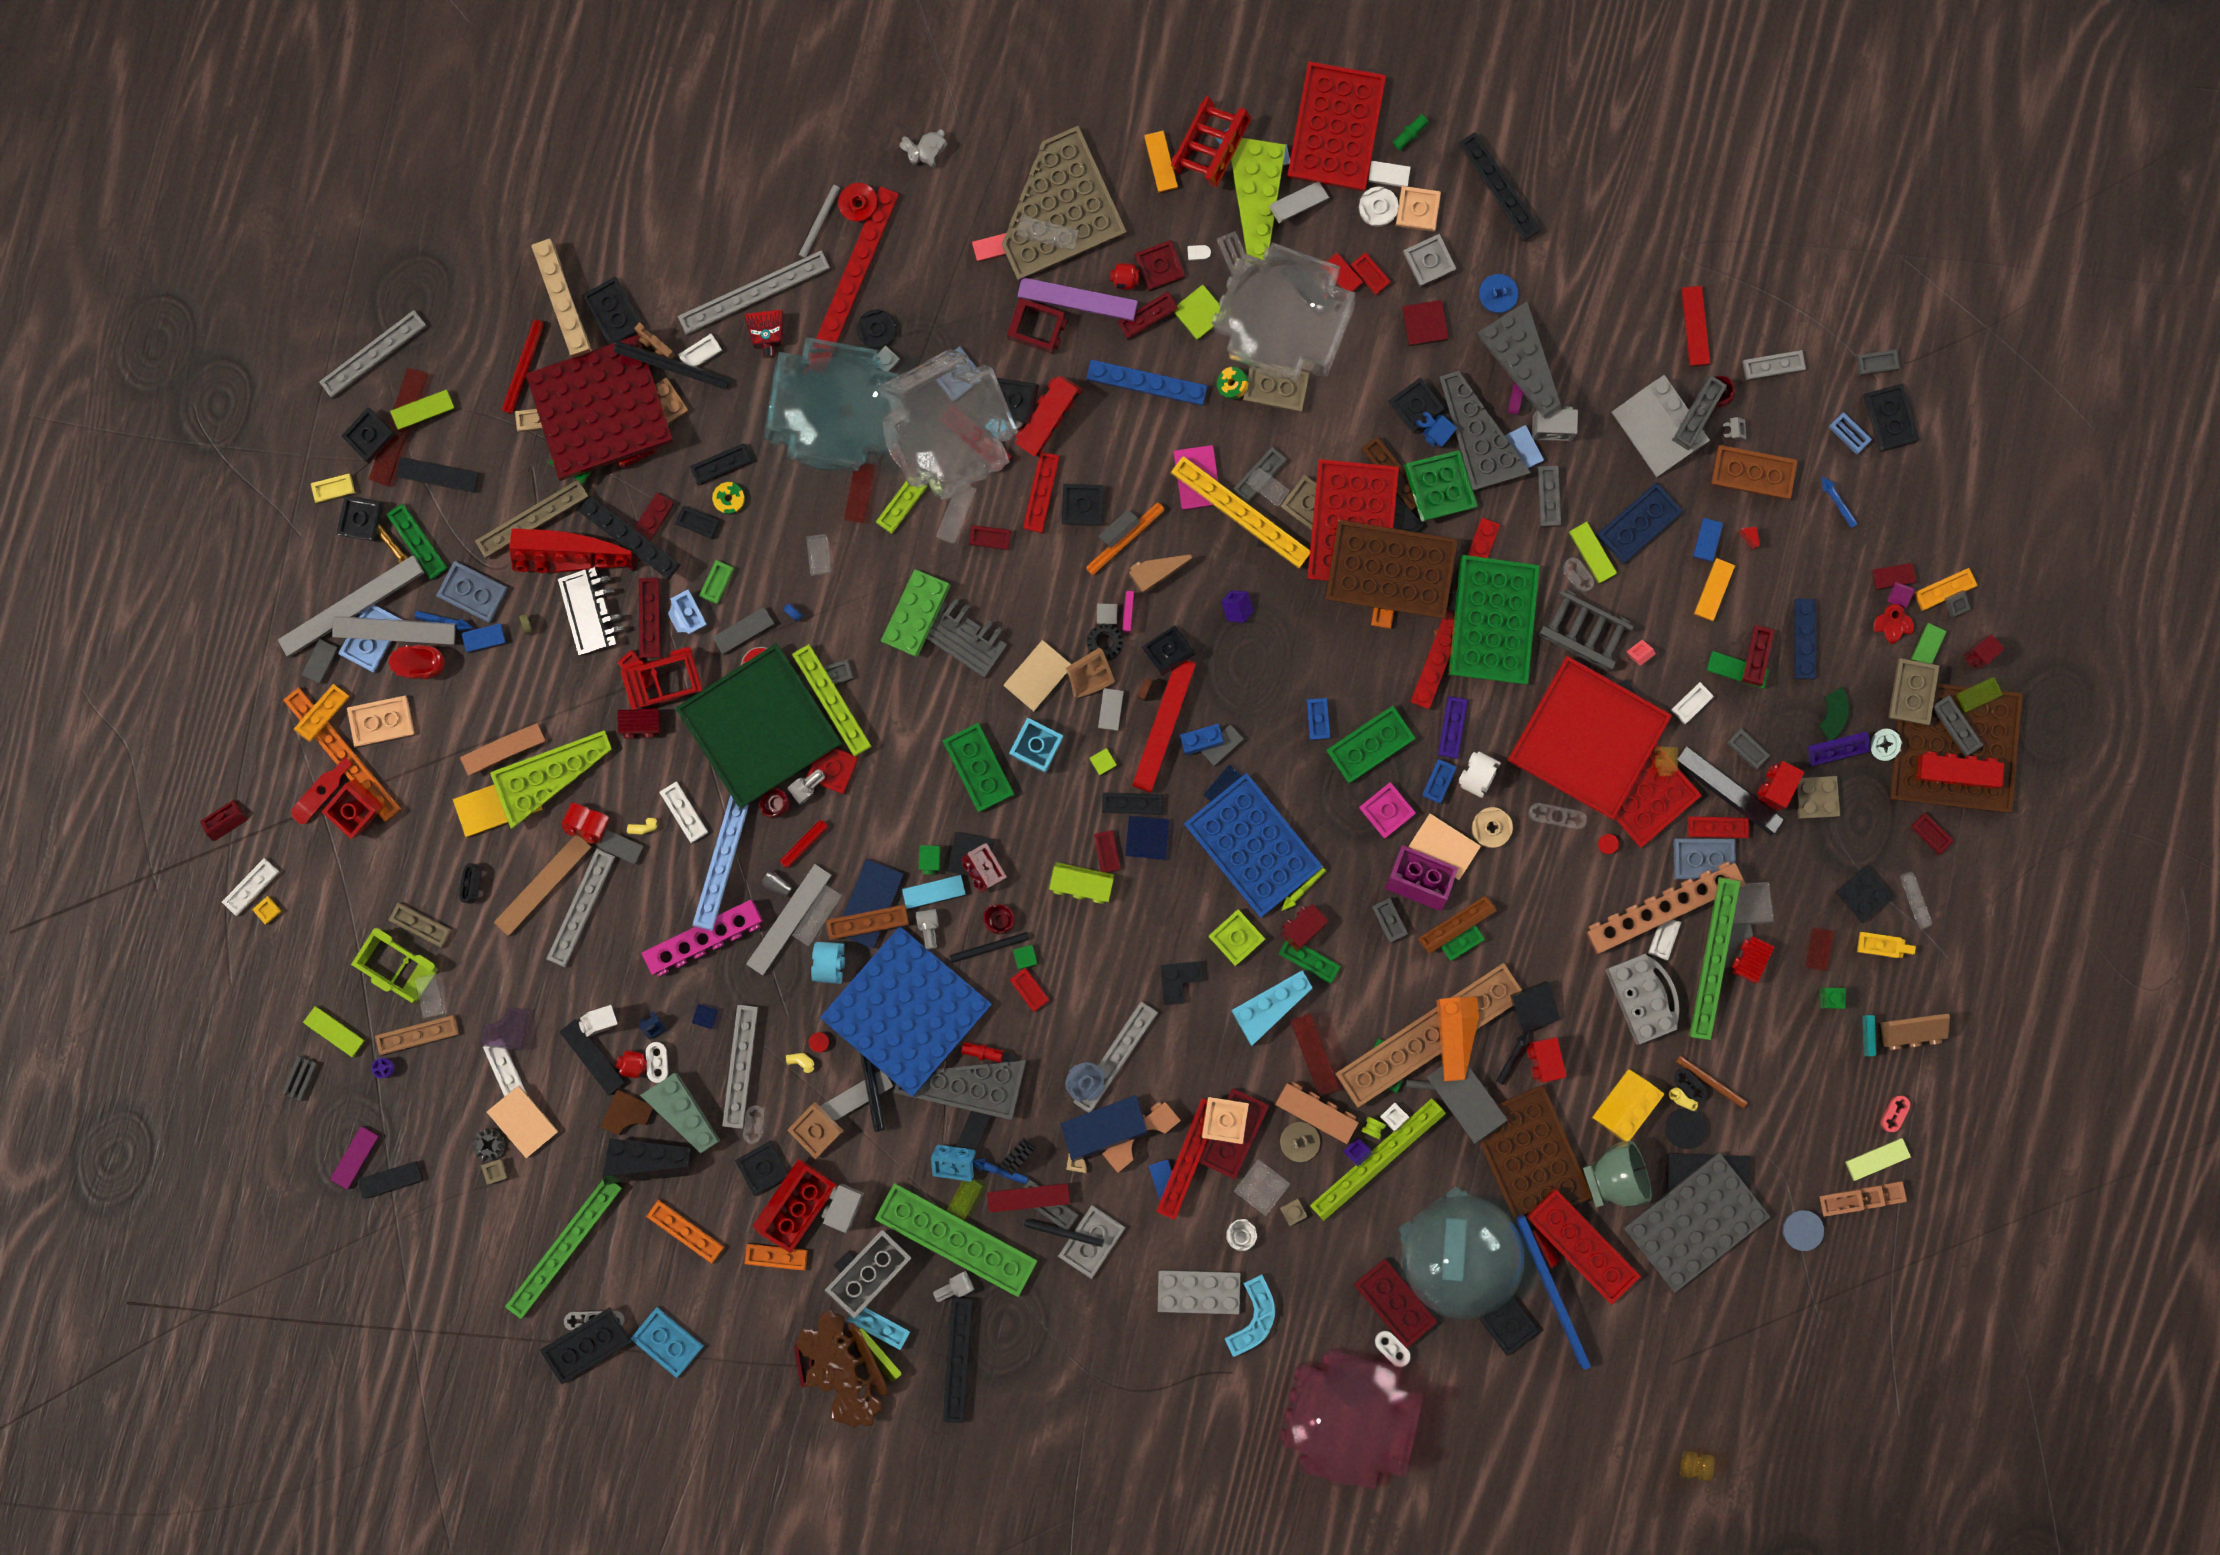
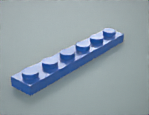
M1090 360L1086 378L1087 381L1203 406L1207 385Z

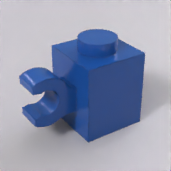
M1423 412L1422 415L1426 417V422L1422 423L1420 420H1417L1416 424L1419 427H1427L1422 433L1426 437L1425 441L1432 447H1442L1457 427L1443 415H1438L1433 419L1428 412Z

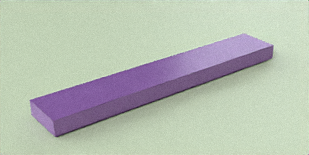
M1028 278L1021 279L1017 296L1025 300L1133 322L1138 301Z

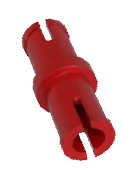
M964 1042L961 1053L963 1055L979 1057V1060L987 1059L1001 1063L1004 1050L989 1048L984 1044L980 1046Z

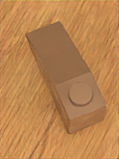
M1189 554L1149 560L1142 564L1139 561L1130 568L1129 576L1143 595L1191 562L1192 557Z

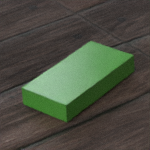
M715 560L699 597L718 605L734 568Z
M1927 623L1910 660L1932 664L1947 631Z

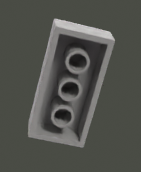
M881 1230L825 1289V1292L855 1319L911 1260V1257Z

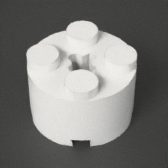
M1473 752L1468 761V766L1470 767L1468 771L1464 770L1462 772L1459 784H1461V788L1483 798V792H1487L1496 775V767L1499 768L1501 762L1481 752Z

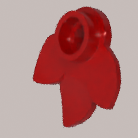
M1898 604L1887 606L1884 614L1878 616L1874 621V631H1884V635L1890 644L1896 643L1901 638L1902 633L1912 634L1914 630L1912 619L1905 615L1904 609ZM1893 611L1898 612V615L1895 618L1892 617Z

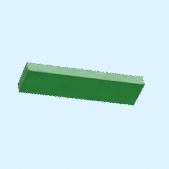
M403 503L386 514L431 580L448 569Z

